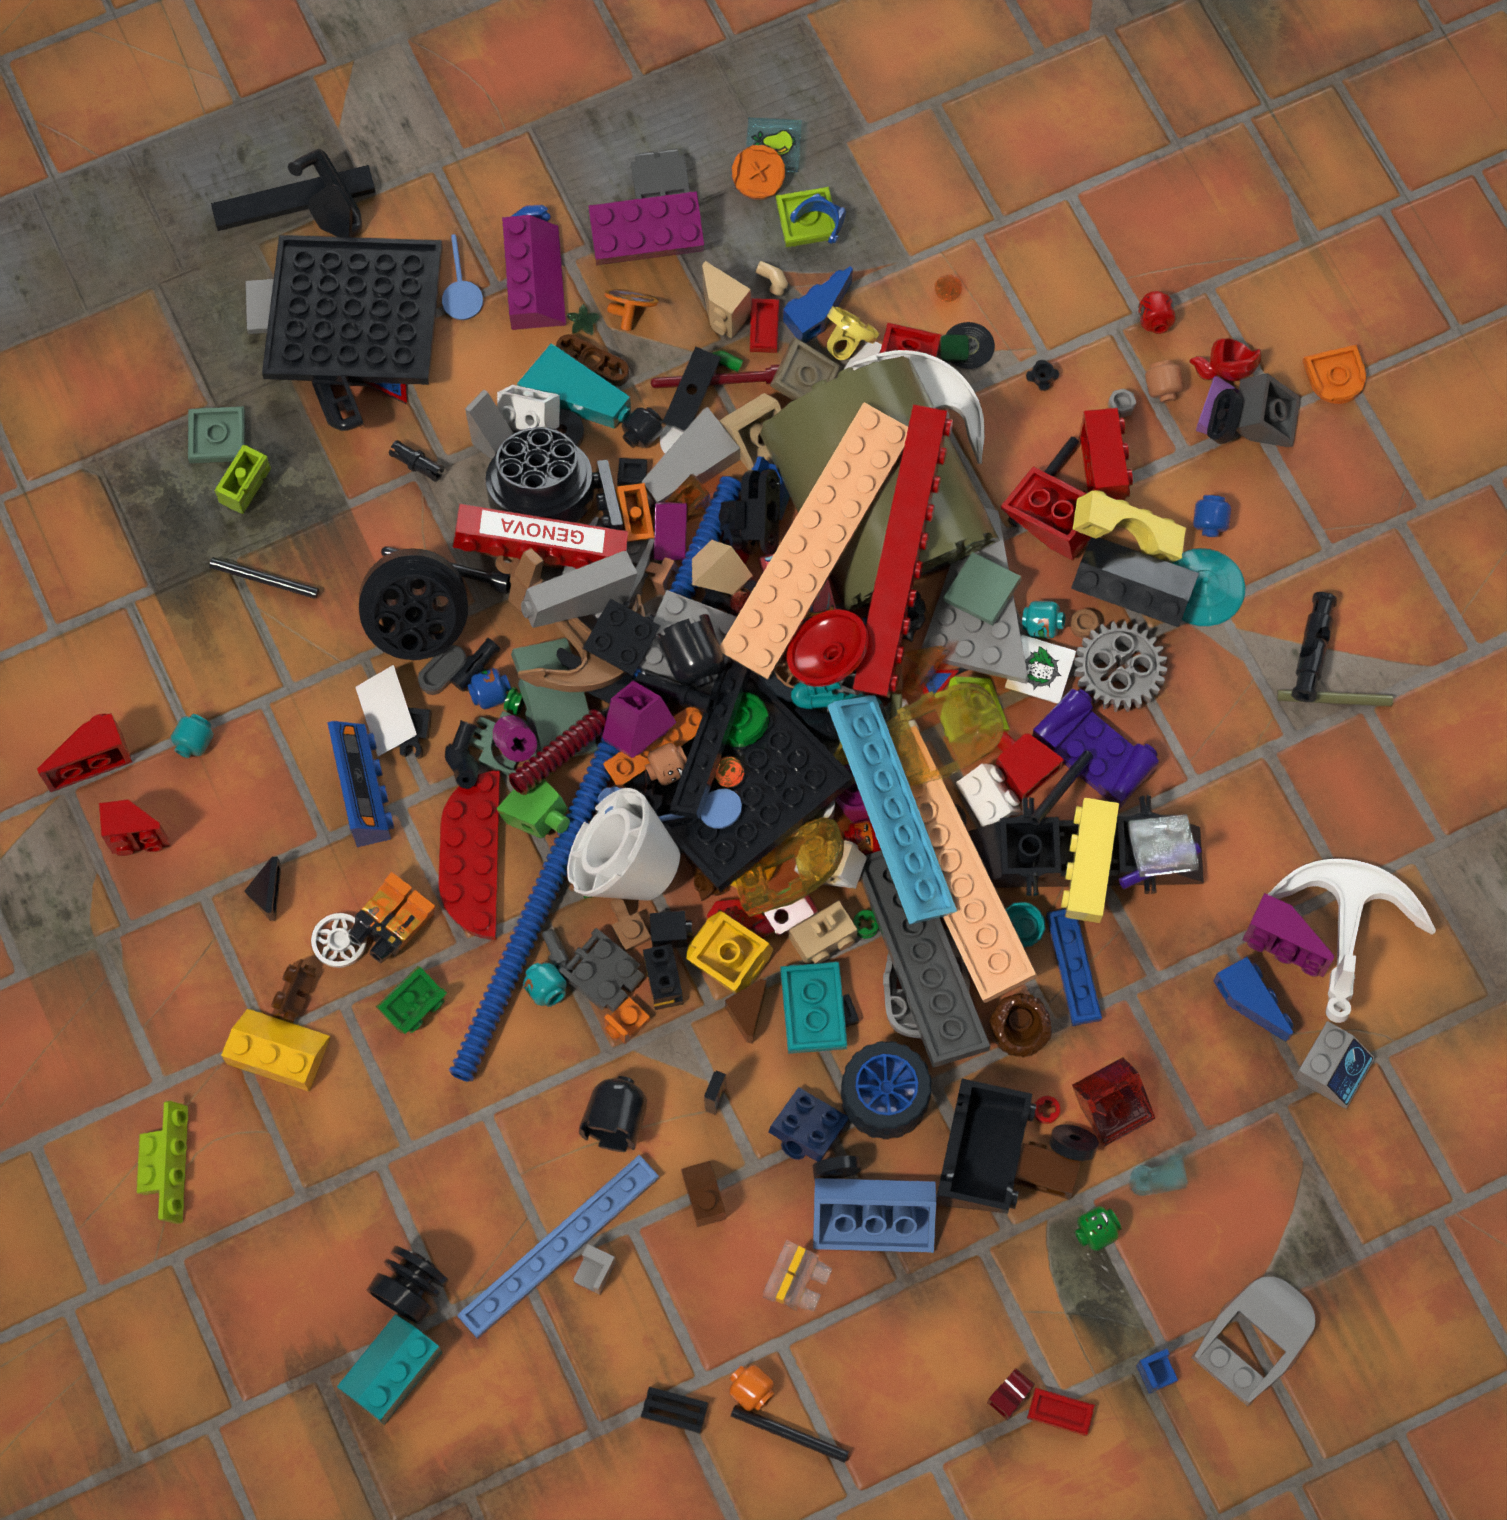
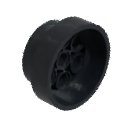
M536 427L514 433L501 444L486 471V488L491 509L576 523L586 514L593 501V474L588 457L568 436L554 429Z
M416 548L392 552L378 560L369 569L362 581L359 592V616L362 627L375 646L393 657L404 660H423L434 657L452 646L465 627L468 616V599L464 581L457 569L447 559L434 552ZM414 579H422L426 584L421 589H414L410 586V583ZM388 589H394L399 595L397 598L389 600L383 596V593ZM437 596H444L449 601L444 606H436L433 600ZM416 606L422 612L418 616L412 617L406 613V610L409 607ZM383 617H391L395 623L390 627H384L379 621ZM438 623L444 627V630L441 633L434 634L429 631V627L432 624ZM406 634H413L418 639L412 644H407L402 641V638Z

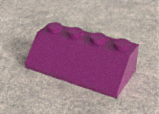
M531 215L502 217L511 329L566 326L559 227Z

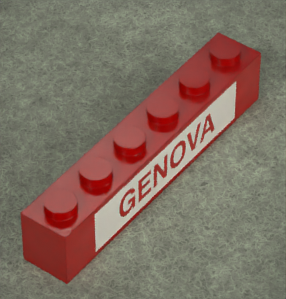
M459 504L453 548L462 549L467 552L476 551L493 556H507L521 559L525 551L532 548L544 560V563L579 569L619 552L626 551L628 531Z

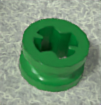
M512 687L509 691L503 709L505 711L512 710L514 715H519L525 703L522 694L518 692L516 687Z
M862 910L855 915L853 923L857 928L858 937L870 939L878 933L879 927L873 911ZM864 919L867 922L871 919L873 921L871 923L872 929L868 930L866 927L863 929L859 928L861 926L860 920Z

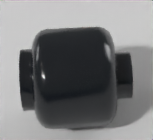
M650 407L646 409L636 408L622 423V430L624 432L622 437L632 448L636 446L648 448L662 434L663 428L661 424L663 420Z

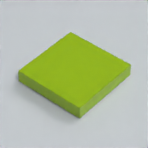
M829 187L776 196L785 247L829 240L835 229V223L826 213L820 211L807 212L796 223L791 222L790 219L792 212L803 201L817 193L832 202Z

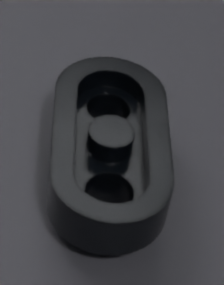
M1232 389L1221 391L1214 400L1207 435L1218 444L1227 443L1236 432L1242 407V397Z

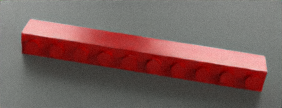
M914 404L912 407L866 624L869 644L862 662L857 667L853 689L858 692L890 698L891 692H896L899 675H895L897 663L902 664L905 647L901 646L903 635H908L911 618H907L909 606L914 607L917 590L913 589L915 578L920 579L923 562L919 561L921 550H926L929 533H925L927 521L932 522L935 505L931 504L933 493L938 494L941 483V476H937L939 465H944L947 448H944L943 444L945 436L950 437L953 420L949 419L950 415L946 410Z

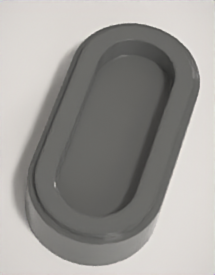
M452 645L444 652L434 656L418 675V682L422 691L430 695H436L441 693L451 683L450 679L466 663V654L461 647Z

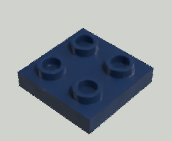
M798 1087L770 1126L768 1133L782 1140V1150L789 1157L800 1160L807 1155L818 1162L824 1158L846 1126L849 1118L847 1115Z

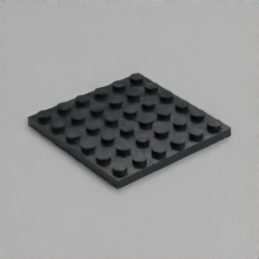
M279 235L262 368L263 379L313 381L316 378L343 382L341 375L345 374L347 382L429 385L443 248L442 240Z
M752 671L744 692L756 695L763 701L769 714L768 728L763 736L753 744L744 747L725 745L709 793L718 789L734 791L742 802L741 815L731 826L723 829H714L707 826L702 821L701 816L700 819L684 817L662 821L677 846L720 893L856 782L854 776L772 691L764 686L763 682ZM694 738L681 746L686 758H688ZM727 763H736L743 771L741 780L732 786L722 785L717 777L719 769ZM645 770L623 784V786L635 789L644 795ZM656 779V794L663 795L666 800V807L660 816L672 814L669 809L680 779L666 786L661 785L658 779Z

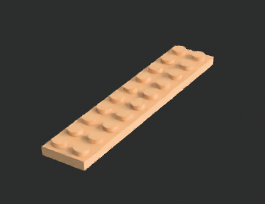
M865 402L862 404L721 643L720 648L725 656L769 680L789 643L901 456L908 431L906 425Z
M915 725L900 733L899 759L957 909V912L943 918L983 1002L987 1003L1038 976L922 735Z

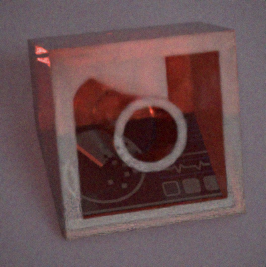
M1124 1057L1072 1084L1080 1108L1104 1147L1156 1119L1139 1072Z

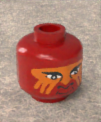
M870 820L852 822L848 830L844 831V840L858 845V850L864 855L881 851Z

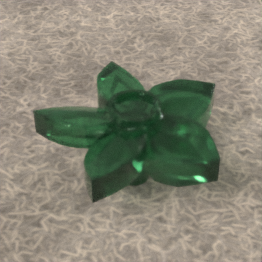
M584 304L579 308V314H567L568 319L575 322L572 326V334L579 332L583 328L585 333L593 335V324L600 318L598 314L588 313Z

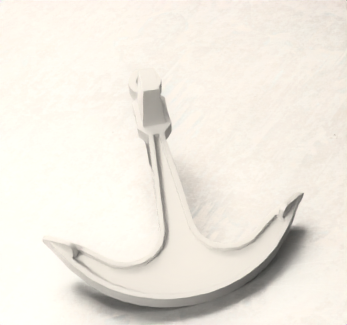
M909 350L879 353L852 362V367L861 368L876 361L879 362L900 356L909 358L935 409L948 408L961 415L965 422L969 443L977 463L982 464L985 438L982 408L974 390L956 369L934 356Z
M1325 859L1297 868L1283 878L1268 895L1281 899L1307 887L1318 886L1332 892L1338 902L1337 967L1330 973L1327 994L1329 997L1325 1011L1331 1021L1341 1023L1348 1019L1351 1011L1349 1000H1351L1353 995L1356 956H1353V950L1364 904L1374 899L1388 900L1394 903L1417 927L1431 935L1436 932V929L1421 902L1397 877L1365 862L1350 859Z

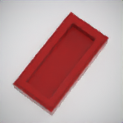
M752 298L750 352L777 353L779 299Z
M1035 1388L1027 1419L1087 1436L1095 1405Z

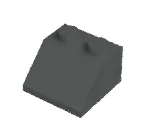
M1268 373L1241 379L1238 394L1242 397V407L1236 432L1249 441L1293 447L1300 396Z

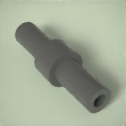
M553 929L543 932L542 936L549 949L550 955L548 957L551 963L558 970L561 967L565 968L569 958L565 949L561 950Z

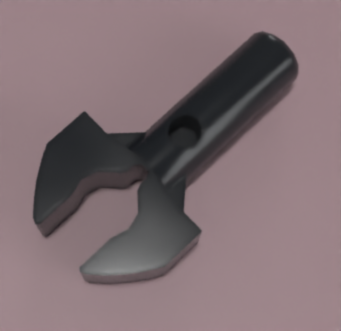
M645 769L644 796L649 804L651 801L653 802V810L657 816H660L666 807V800L663 795L656 794V780L652 781Z

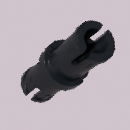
M396 440L391 445V448L395 449V451L390 449L389 456L408 465L409 470L413 472L418 471L434 482L441 478L442 474L438 473V471L444 472V466L425 457V453L421 450L415 451L399 440Z
M487 638L472 656L469 655L465 659L466 663L450 679V682L460 691L464 692L467 684L471 683V677L486 670L484 667L500 651V647L494 641Z

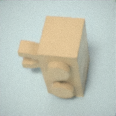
M840 901L835 902L789 929V939L805 964L823 963L830 957L829 954L838 948L840 951L847 949L855 943L854 939L857 938V928Z

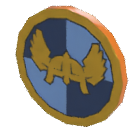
M609 289L605 290L604 296L611 300L625 303L622 306L611 302L607 307V311L622 317L620 329L631 331L635 306L654 307L658 305L659 301L652 296L627 290Z

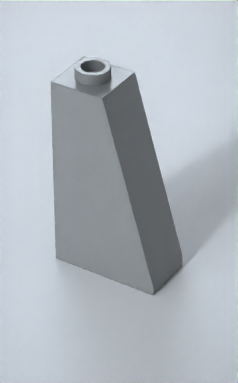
M708 407L702 410L642 480V483H645L649 507L653 506L655 508L658 502H677L740 460V447Z
M627 551L619 552L528 588L524 600L521 602L522 614L525 618L529 619L532 628L602 612L610 598L620 604L628 601L638 573Z

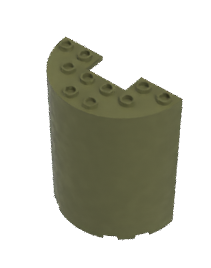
M900 356L879 362L876 361L856 370L849 367L840 371L837 374V378L829 382L825 379L811 386L812 391L788 403L776 415L763 422L760 435L799 513L864 402L907 427L909 426L913 404L930 408L935 407L912 361L909 358ZM945 436L943 447L947 448L944 465H939L937 476H941L938 494L933 493L931 504L935 505L932 522L927 521L925 533H929L926 550H921L919 561L923 562L922 573L945 562L951 565L971 555L972 552L976 553L1000 541L950 438ZM902 454L829 576L847 611L853 612L871 603Z

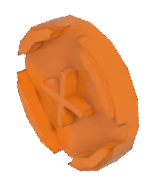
M752 145L736 156L732 165V179L736 189L744 196L753 200H764L774 196L781 189L785 180V165L774 149L765 145Z

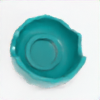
M1027 902L1013 903L1006 908L1023 947L1033 946L1042 939L1046 930L1045 918L1037 907Z

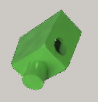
M542 779L540 784H535L534 789H529L526 795H522L513 789L496 808L505 823L538 838L545 837L551 829L558 833H563L570 824L569 818L564 816L568 807L562 797L545 779Z

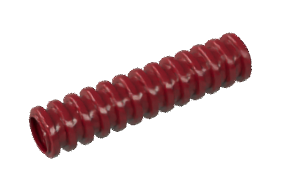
M591 709L588 714L582 717V720H577L575 725L569 727V730H565L562 735L557 736L556 741H551L549 746H545L542 751H538L536 757L532 756L529 762H524L522 767H518L515 772L510 773L509 781L512 787L522 795L528 794L529 789L535 788V784H540L542 779L548 778L549 773L553 774L555 772V768H560L562 763L568 762L569 758H573L576 753L582 750V747H587L589 742H593L595 737H599L604 732L606 723L604 715L595 709Z

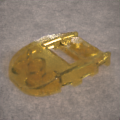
M961 683L949 686L944 691L926 693L918 701L897 710V716L886 722L909 786L948 778L989 755L998 746L1004 730L1003 719L993 697L985 688L973 683ZM936 711L958 760L930 772L908 722Z
M819 818L806 822L799 828L798 832L790 835L735 880L741 906L749 917L792 905L815 891L835 873L844 851L843 836L836 821L831 818ZM795 857L800 878L798 877L788 882L789 887L778 892H775L774 889L770 890L765 870Z

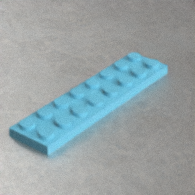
M876 696L834 701L827 706L909 925L948 916L957 912Z

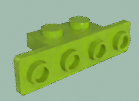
M173 1101L164 1102L163 1130L139 1135L137 1193L142 1195L159 1193V1220L179 1224L183 1222L188 1106Z

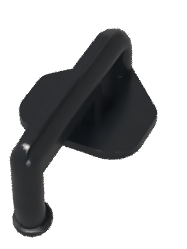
M316 149L290 162L288 170L294 176H300L305 168L314 165L326 186L312 196L308 204L310 213L319 228L336 237H354L358 235L362 229L360 210L328 155L323 150Z
M345 374L341 375L348 395L335 399L330 385L314 384L312 382L328 425L340 431H349L358 427L361 429L365 428ZM346 410L350 412L354 410L355 415L343 419L340 411Z

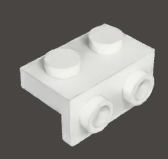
M983 763L956 782V785L982 827L999 822L1000 818H1008L1011 815L1017 816L1022 812L1018 806L1020 803L1018 797L1004 783L1005 776L997 766Z

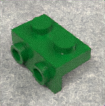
M417 966L376 1008L400 1033L406 1034L408 1031L413 1033L422 1025L423 1020L421 1018L429 1011L433 1013L444 1003L443 997L447 992L440 988L420 966Z

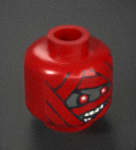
M1153 291L1147 293L1140 300L1138 311L1141 326L1146 331L1161 334L1173 326L1176 316L1170 296L1160 291Z

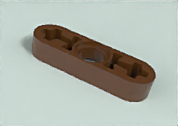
M571 334L563 335L557 340L556 347L564 351V347H569L570 344L573 345L574 351L569 350L567 354L612 385L622 386L628 381L629 367L623 359ZM589 355H596L600 358V362L595 366H589L585 363V359ZM621 369V374L617 373L615 376H612V370Z

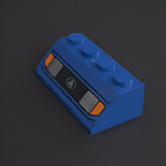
M339 721L327 722L350 830L357 847L391 840L389 830L395 828L391 812L385 813L383 803L389 801L385 785L380 786L378 777L383 776L379 759L374 760L372 750L377 749L374 734L367 732L365 724Z

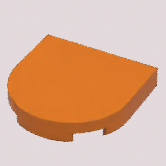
M1357 344L1303 358V364L1311 387L1316 395L1324 401L1334 404L1348 403L1357 398L1362 392L1366 380V370Z

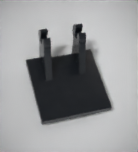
M610 598L582 649L634 676L661 626L653 622L654 615L650 614L646 618L629 609L630 602L625 601L623 604H620Z

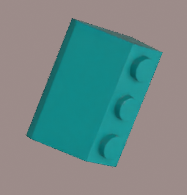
M395 1314L339 1383L337 1388L385 1425L442 1354V1350L417 1328Z

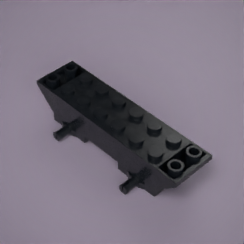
M1145 795L1139 797L1140 813L1132 816H1117L1107 886H1121L1119 878L1195 842L1201 848L1200 854L1134 885H1144L1145 894L1150 893L1151 887V894L1157 893L1156 885L1204 883L1199 826L1178 820L1176 815H1160L1152 812L1151 796L1149 795L1146 796V799ZM1028 797L1022 799L1023 815L1015 818H1000L999 822L968 831L995 888L1026 887V895L1031 896L1033 887V896L1039 895L1038 887L1070 886V880H1066L1065 875L1067 863H1073L1075 852H1071L1069 849L1072 834L1077 835L1079 824H1074V820H1059V817H1045L1039 825L1032 824L1030 816L1034 813V798L1029 797V808Z

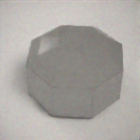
M1124 388L1113 391L1108 401L1109 408H1118L1119 418L1130 416L1136 406L1134 394Z

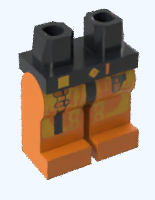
M392 871L374 896L357 913L354 925L348 935V938L358 946H361L368 937L373 939L376 944L372 947L369 954L379 963L384 962L391 955L396 957L401 949L434 915L435 905L416 890L411 894L412 887Z

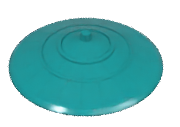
M1197 548L1183 552L1182 559L1172 563L1199 573L1182 621L1196 626H1214L1229 620L1238 612L1245 597V581L1237 564L1228 556L1216 550Z

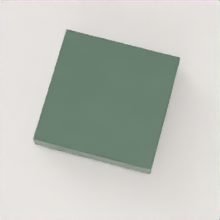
M244 406L188 409L189 463L232 462L242 445H245Z
M972 552L943 599L944 602L993 626L1021 583L1022 578L1020 575Z

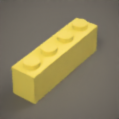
M1084 798L1082 806H1076L1074 824H1079L1077 835L1072 834L1069 851L1075 852L1073 863H1067L1065 879L1070 880L1069 891H1063L1061 908H1066L1065 918L1095 923L1101 922L1119 803Z

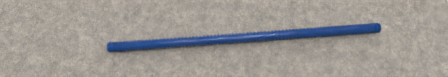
M722 476L720 478V484L716 487L717 491L713 493L714 499L710 500V506L706 508V513L702 517L703 521L699 524L700 528L696 530L697 536L693 537V543L689 545L690 551L686 552V558L682 561L683 566L679 567V573L675 576L676 581L672 582L671 586L673 589L669 591L692 599L691 597L695 595L696 591L694 589H697L699 586L692 585V558L711 540L720 541L719 537L723 534V530H720L719 521L721 502L736 501L740 497L741 482L733 477ZM636 670L634 676H631L632 679H635L641 671ZM602 737V743H599L597 746L599 750L594 752L595 758L590 761L592 766L587 767L586 771L588 774L583 776L584 782H581L579 785L581 790L576 791L577 798H573V806H570L568 809L570 814L565 815L569 818L570 824L565 832L557 833L559 837L554 839L555 846L550 848L552 853L547 854L546 858L548 861L543 863L544 870L539 872L541 877L536 878L535 882L537 885L532 887L533 894L528 896L530 901L525 903L524 907L526 909L520 913L522 918L517 920L518 926L513 928L514 934L509 937L511 942L506 944L507 951L502 952L503 959L498 961L500 966L494 970L496 975L491 976L492 983L487 985L488 992L483 994L485 999L479 1002L481 1007L475 1011L477 1016L472 1018L473 1025L468 1026L469 1033L464 1035L466 1040L460 1044L462 1049L457 1050L458 1058L453 1059L454 1066L449 1068L451 1075L466 1082L474 1080L473 1073L478 1071L476 1066L482 1062L480 1057L485 1056L484 1048L489 1047L488 1040L493 1038L491 1033L497 1029L495 1024L501 1021L499 1016L504 1014L503 1007L508 1005L507 998H511V990L516 988L514 983L520 979L518 974L523 972L521 967L527 964L525 959L531 955L529 950L534 948L533 941H537V933L542 931L540 926L546 922L544 917H548V909L553 907L551 902L557 898L555 893L560 891L559 885L563 884V877L567 876L566 869L569 854L576 835L584 822L588 823V821L593 819L592 813L596 812L595 805L599 803L598 796L602 790L607 788L606 782L611 780V776L603 763L620 751L605 742Z

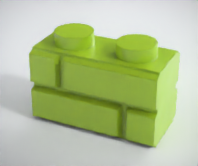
M242 445L214 490L216 496H218L219 503L238 513L244 514L262 485V479L266 478L271 470L267 456L246 445Z

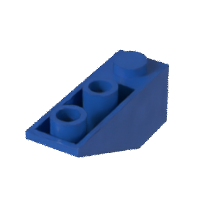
M851 266L844 271H836L822 285H814L806 295L800 299L795 298L786 304L783 309V322L797 339L807 343L826 330L831 321L827 317L832 306L836 308L840 305L852 283L853 269Z
M1246 957L1218 972L1213 981L1229 1007L1283 1041L1290 1040L1294 1033L1292 1030L1294 1028L1293 1023L1286 1013L1282 1014L1277 1006L1278 999L1271 988L1267 989L1261 980L1263 978L1262 972L1256 963H1251L1249 958Z

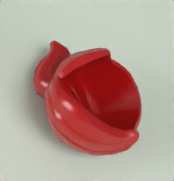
M1222 338L1217 339L1213 343L1210 362L1202 356H1196L1191 358L1189 363L1195 366L1197 374L1203 380L1209 381L1218 375L1229 381H1240L1255 372L1261 360V350L1251 351L1246 345L1237 340Z

